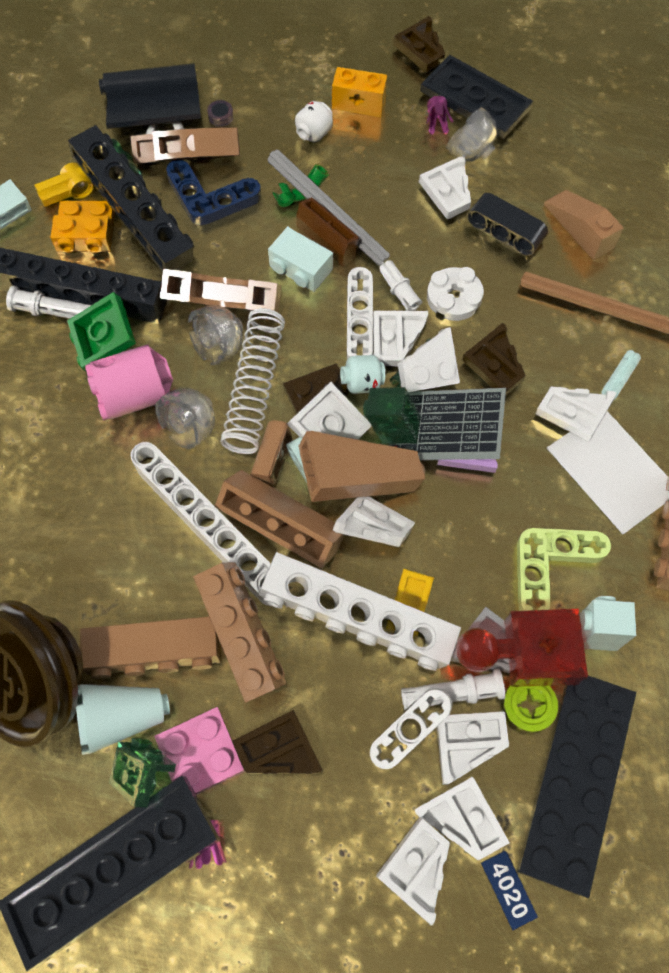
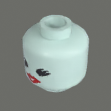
M375 355L350 356L346 361V365L340 369L341 383L347 384L348 390L354 394L375 393L380 388V385H383L385 382L384 363L379 362Z

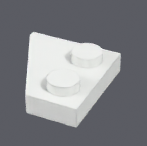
M463 155L421 174L419 178V183L446 219L470 209L471 197L468 190V175L465 172L466 161Z
M373 311V355L378 358L379 362H383L384 366H398V363L409 355L428 320V311Z
M451 327L441 329L430 341L416 349V352L398 363L402 393L460 383Z

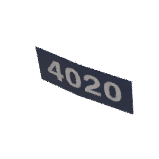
M506 851L481 863L512 930L538 918Z

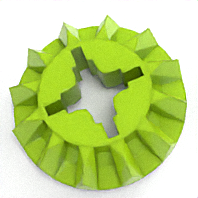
M525 677L516 680L507 689L503 708L509 721L520 730L535 733L546 729L553 723L558 712V701L554 691L547 683L537 678ZM528 694L531 696L532 702L544 704L535 708L533 711L534 715L532 716L527 708L517 706L526 701Z

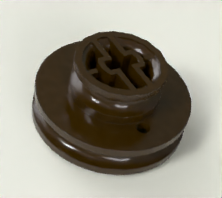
M5 600L0 602V738L19 747H32L44 741L50 735L64 729L73 719L78 703V684L81 682L84 670L82 654L76 639L69 629L56 618L46 615L42 616L35 609L22 602Z

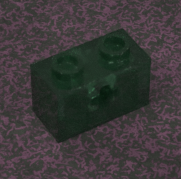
M406 387L370 388L368 400L364 401L363 413L382 443L417 444L421 416Z

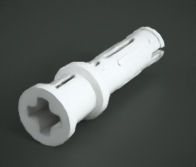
M17 286L9 288L6 298V305L9 311L31 312L33 316H41L44 313L72 318L91 306L47 297L38 290L34 291V293L23 291Z
M494 669L493 673L473 676L469 673L463 676L461 680L401 688L404 711L408 710L426 692L435 689L445 691L450 696L452 702L466 700L467 703L476 704L477 700L492 697H497L499 700L505 699V687L499 669ZM431 696L429 698L431 706L440 705L445 702L442 697L434 699Z

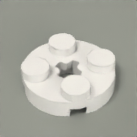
M452 267L436 271L432 274L428 285L427 302L431 310L435 313L438 311L443 314L445 319L452 321L464 320L475 314L476 309L480 307L484 295L483 285L479 278L475 276L474 270L469 267ZM457 290L460 292L458 298H455L453 294H448V292Z

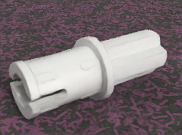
M391 260L386 261L380 266V273L390 285L392 295H396L406 311L416 310L419 307L418 305L422 304V301L410 286V280L403 277Z

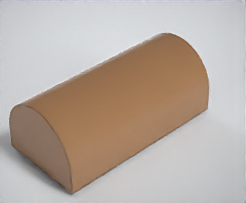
M276 420L268 422L250 474L273 488L277 485L288 452L286 444L292 440L287 422Z

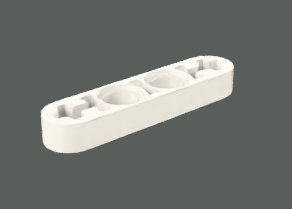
M363 267L354 268L348 274L347 359L350 356H357V344H363V355H373V276L368 269ZM357 279H363V291H357ZM360 300L366 302L368 306L363 310H358L352 304ZM361 324L366 326L368 330L364 334H356L352 328L355 325Z

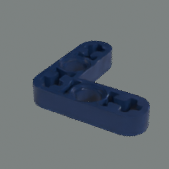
M174 160L167 166L166 171L169 183L188 217L196 225L209 224L251 207L261 200L260 183L253 178L239 180L206 194L186 161ZM177 172L184 175V180L181 181ZM187 189H194L197 191L192 196H186L183 194V192ZM222 198L232 200L228 205H220L218 203Z

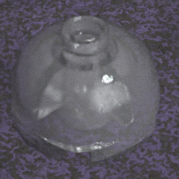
M481 107L466 120L467 123L462 129L459 128L446 145V148L454 157H463L466 162H474L480 157L485 160L496 148L493 145L498 134L496 121L488 111Z
M218 305L205 306L191 312L188 323L193 322L194 330L190 331L189 334L199 356L204 361L209 358L212 361L210 365L213 366L234 357L242 346L243 326L239 318L228 308Z
M177 388L164 394L155 404L156 415L162 429L167 426L173 433L169 438L182 448L192 449L200 445L209 437L215 426V413L211 400L193 388Z

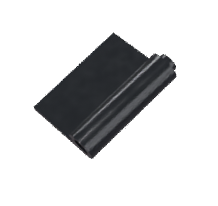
M195 63L103 73V79H99L101 95H106L107 129L201 118Z

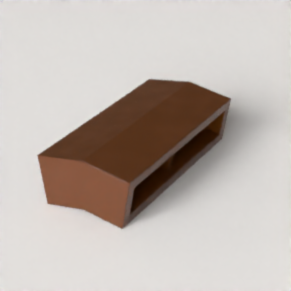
M312 197L299 203L296 215L297 228L312 241L333 252V259L343 267L356 258L359 236Z

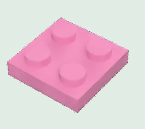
M218 707L154 736L171 781L173 782L181 776L187 777L196 795L245 772Z

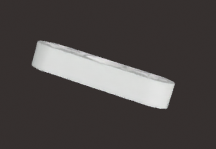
M439 689L426 692L373 742L370 748L372 762L381 769H390L400 763L450 715L453 706L450 696L445 691ZM431 696L434 699L442 697L445 701L442 704L444 712L442 714L438 711L432 713L427 719L432 721L433 724L428 727L426 720L416 713L415 710L419 707L421 712L424 713L431 706L429 702ZM411 718L419 722L421 733L416 739H409L403 734L402 725L405 720ZM395 731L397 738L408 747L403 750L400 744L391 753L394 757L393 761L389 758L382 760L379 756L382 752L379 746L382 744L386 747L392 744L396 738L392 737L391 733Z

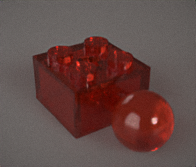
M579 609L510 611L504 621L506 639H496L491 632L485 629L473 628L465 631L459 637L456 644V655L459 662L466 669L473 672L489 670L498 659H508L511 687L576 685L588 677ZM540 643L546 644L550 648V652L547 653L544 647H539Z

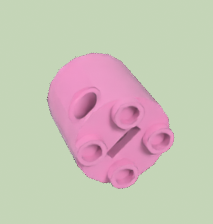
M148 344L85 365L88 383L93 395H96L98 399V408L103 421L167 402L173 378L166 358L149 347Z

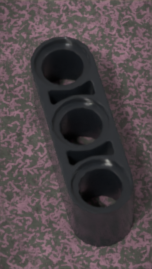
M491 193L482 194L467 213V219L473 227L526 256L533 255L548 235V228L544 222Z

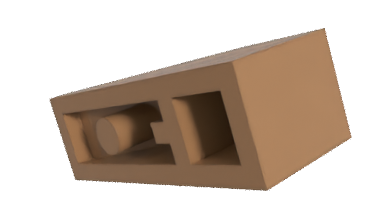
M568 190L545 201L544 205L592 260L615 249L624 227L606 208Z

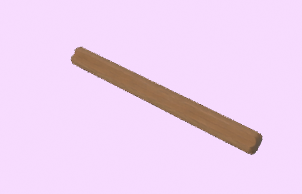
M525 272L522 276L520 285L524 288L669 334V317L529 272Z

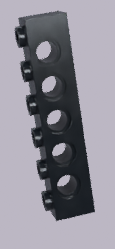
M95 125L68 140L71 157L162 272L163 269L179 270L193 261L194 243L190 236L186 233L183 234L179 230L174 216L171 213L167 214L163 210L158 196L148 191L142 176L132 171L128 159L123 153L119 154L116 151L114 143L107 133L103 134ZM151 218V219H154V220H152V221H146L145 219ZM162 239H170V241H167V242H163V241H161V240H162Z
M0 248V290L8 292L11 286H17L23 291L34 293V291L38 290L47 297L93 305L112 292H115L121 297L127 318L155 324L160 323L167 304V299L160 298L161 281Z

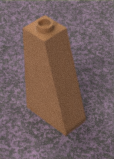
M306 431L298 445L312 502L414 492L425 480V468L423 463L420 462L417 451L316 431Z

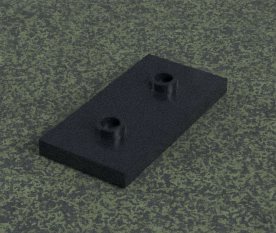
M449 55L425 79L420 87V91L431 98L434 96L445 97L447 107L503 139L528 113L533 105V100L452 55Z

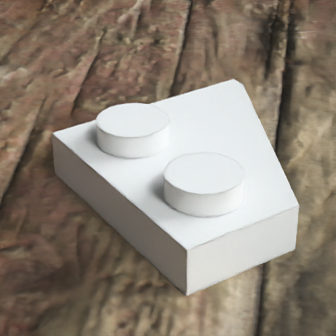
M551 386L537 408L536 415L590 441L617 393L607 391L606 395L589 393V389L577 388L569 390L565 387Z
M369 496L358 497L336 520L333 531L400 547L412 531L415 522Z
M505 712L449 715L437 726L442 785L452 783L509 747Z
M473 777L415 809L416 814L420 818H423L438 829L443 835L454 841L478 861L510 843Z
M419 817L377 873L376 877L432 926L436 919L434 911L438 890H441L444 876L442 869L444 862L447 860L450 842L423 818Z

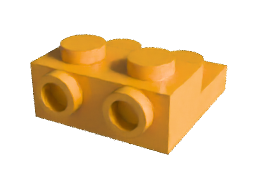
M60 201L58 215L53 217L50 237L55 250L65 253L111 252L115 211L107 201Z

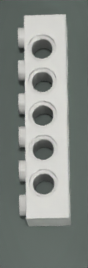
M278 552L273 557L258 594L264 597L263 601L270 606L281 609L284 605L294 609L296 616L308 621H313L314 618L326 622L325 627L334 632L343 634L346 630L356 634V639L364 644L375 646L378 643L388 647L387 652L399 658L410 656L419 660V666L432 671L450 664L461 627ZM292 582L300 583L304 587L305 594L301 597L292 595L288 585ZM320 595H330L335 601L334 609L324 608L320 603ZM352 607H359L364 611V622H358L351 616ZM383 619H389L394 623V635L387 634L383 630ZM414 631L422 633L425 637L424 647H419L414 643Z

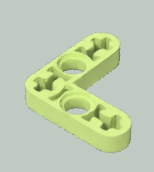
M530 528L523 531L517 542L518 607L522 616L532 621L539 620L544 617L550 608L549 561L600 562L611 550L609 538L598 531ZM529 538H534V543L539 545L534 551V558L528 559L531 555V546L525 543H527ZM560 538L568 540L571 543L572 550L568 553L559 551L555 545L556 540ZM592 541L596 542V546L602 547L598 553H594L592 547H583L580 553H578L579 546H589ZM530 566L538 568L542 575L541 580L530 581L525 576V568ZM538 589L535 593L536 603L542 605L536 612L533 611L532 606L526 604L531 600L532 590Z

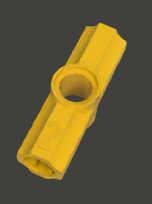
M76 162L66 164L61 169L60 175L34 185L44 207L71 196L75 199H84L92 193L93 187H95Z

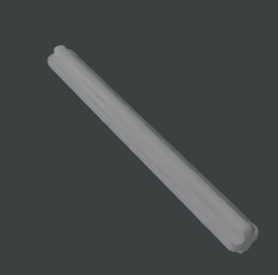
M277 149L270 153L267 159L268 163L304 197L315 199L359 236L357 246L378 266L388 261L390 257L389 252L283 153Z

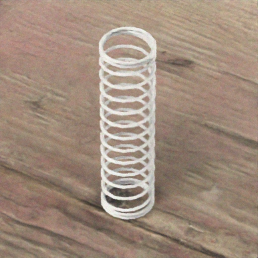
M266 308L255 309L249 314L248 330L244 334L245 340L242 343L241 359L238 362L239 369L235 373L237 379L233 383L235 389L231 392L230 410L226 414L228 420L224 423L226 431L222 433L220 440L222 446L226 449L240 454H252L259 449L258 441L261 439V436L255 431L263 429V425L259 421L264 420L265 414L261 411L268 407L264 400L270 397L266 390L272 387L268 380L274 377L271 370L276 368V364L273 361L278 358V354L275 351L279 350L280 344L277 341L282 339L280 331L285 326V319L281 314ZM257 313H266L273 315L278 319L269 316H258L252 318V315ZM267 318L278 322L280 326L273 328L262 326L253 320ZM257 328L269 333H278L279 338L275 340L271 337L255 335L251 330ZM248 332H250L253 336L247 337ZM257 338L265 342H275L277 348L271 349L266 346L254 345L249 339ZM246 342H248L251 346L245 347ZM256 348L265 352H273L275 357L269 359L264 356L252 355L247 349ZM244 351L250 356L243 357ZM255 358L261 361H269L273 364V367L267 369L251 365L244 359ZM243 361L248 366L241 367V362ZM253 368L267 371L271 374V377L252 376L242 369ZM241 371L246 376L239 377L238 374ZM252 378L265 381L269 384V387L249 386L240 379ZM237 381H239L244 386L236 387ZM250 388L262 391L267 397L256 398L247 396L238 389ZM235 391L242 396L234 398ZM237 399H251L263 403L265 407H248L239 403ZM235 401L240 407L232 408L231 404ZM234 410H253L260 413L263 417L259 419L249 418L240 415ZM232 411L239 417L230 419L229 414ZM233 420L252 421L260 425V428H245L237 425ZM231 422V424L238 428L227 429V424ZM230 431H247L257 435L258 438L254 439L249 435ZM237 438L251 442L255 445V448H239L233 446L225 439Z

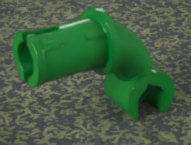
M315 164L307 177L320 187L328 178L329 173L321 165ZM286 183L278 184L283 193L276 194L272 192L278 205L281 207H287L293 202L307 199L296 188L290 189Z

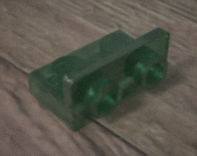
M132 738L131 742H118L108 783L133 807L148 808L150 795L154 793L156 788V771L175 772L176 764L166 757V752L154 748L150 740Z

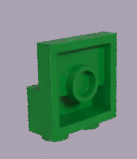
M112 292L67 320L70 328L69 336L78 354L76 359L84 371H86L85 365L90 364V362L121 353L136 344L121 297L115 292Z

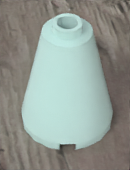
M78 685V695L82 696H78L76 711L82 755L94 753L163 723L164 715L170 714L167 694L161 695L159 688Z

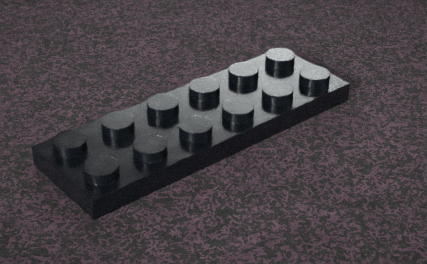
M574 670L568 672L517 873L589 899L637 692Z
M179 777L0 900L1 913L26 972L34 971L220 841L187 777Z

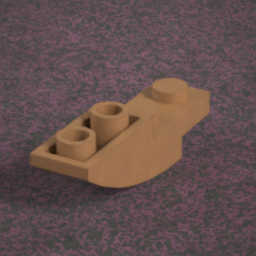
M238 128L180 129L130 136L133 162L137 165L174 160L194 161L240 156Z

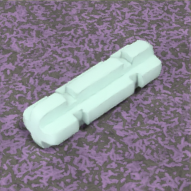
M633 350L626 352L601 391L602 394L606 395L607 391H614L617 393L614 400L617 398L641 359L639 353H635Z

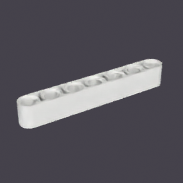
M141 442L135 445L131 451V460L140 477L222 562H236L244 575L245 586L260 602L268 605L263 601L264 597L258 594L271 563L155 445L149 442ZM153 458L150 463L141 464L144 459ZM165 478H173L169 484H160ZM185 498L194 499L189 505H180V502ZM204 519H214L212 525L208 527L200 526ZM227 539L236 541L231 548L224 549L220 547L221 543ZM251 560L257 563L253 570L245 571L241 569V566L246 561Z

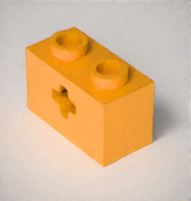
M337 67L332 83V109L381 117L386 100L387 75Z

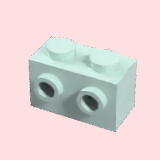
M599 596L592 600L577 618L573 620L572 634L574 638H577L578 648L618 651L636 637L635 603L616 601V598L612 596Z

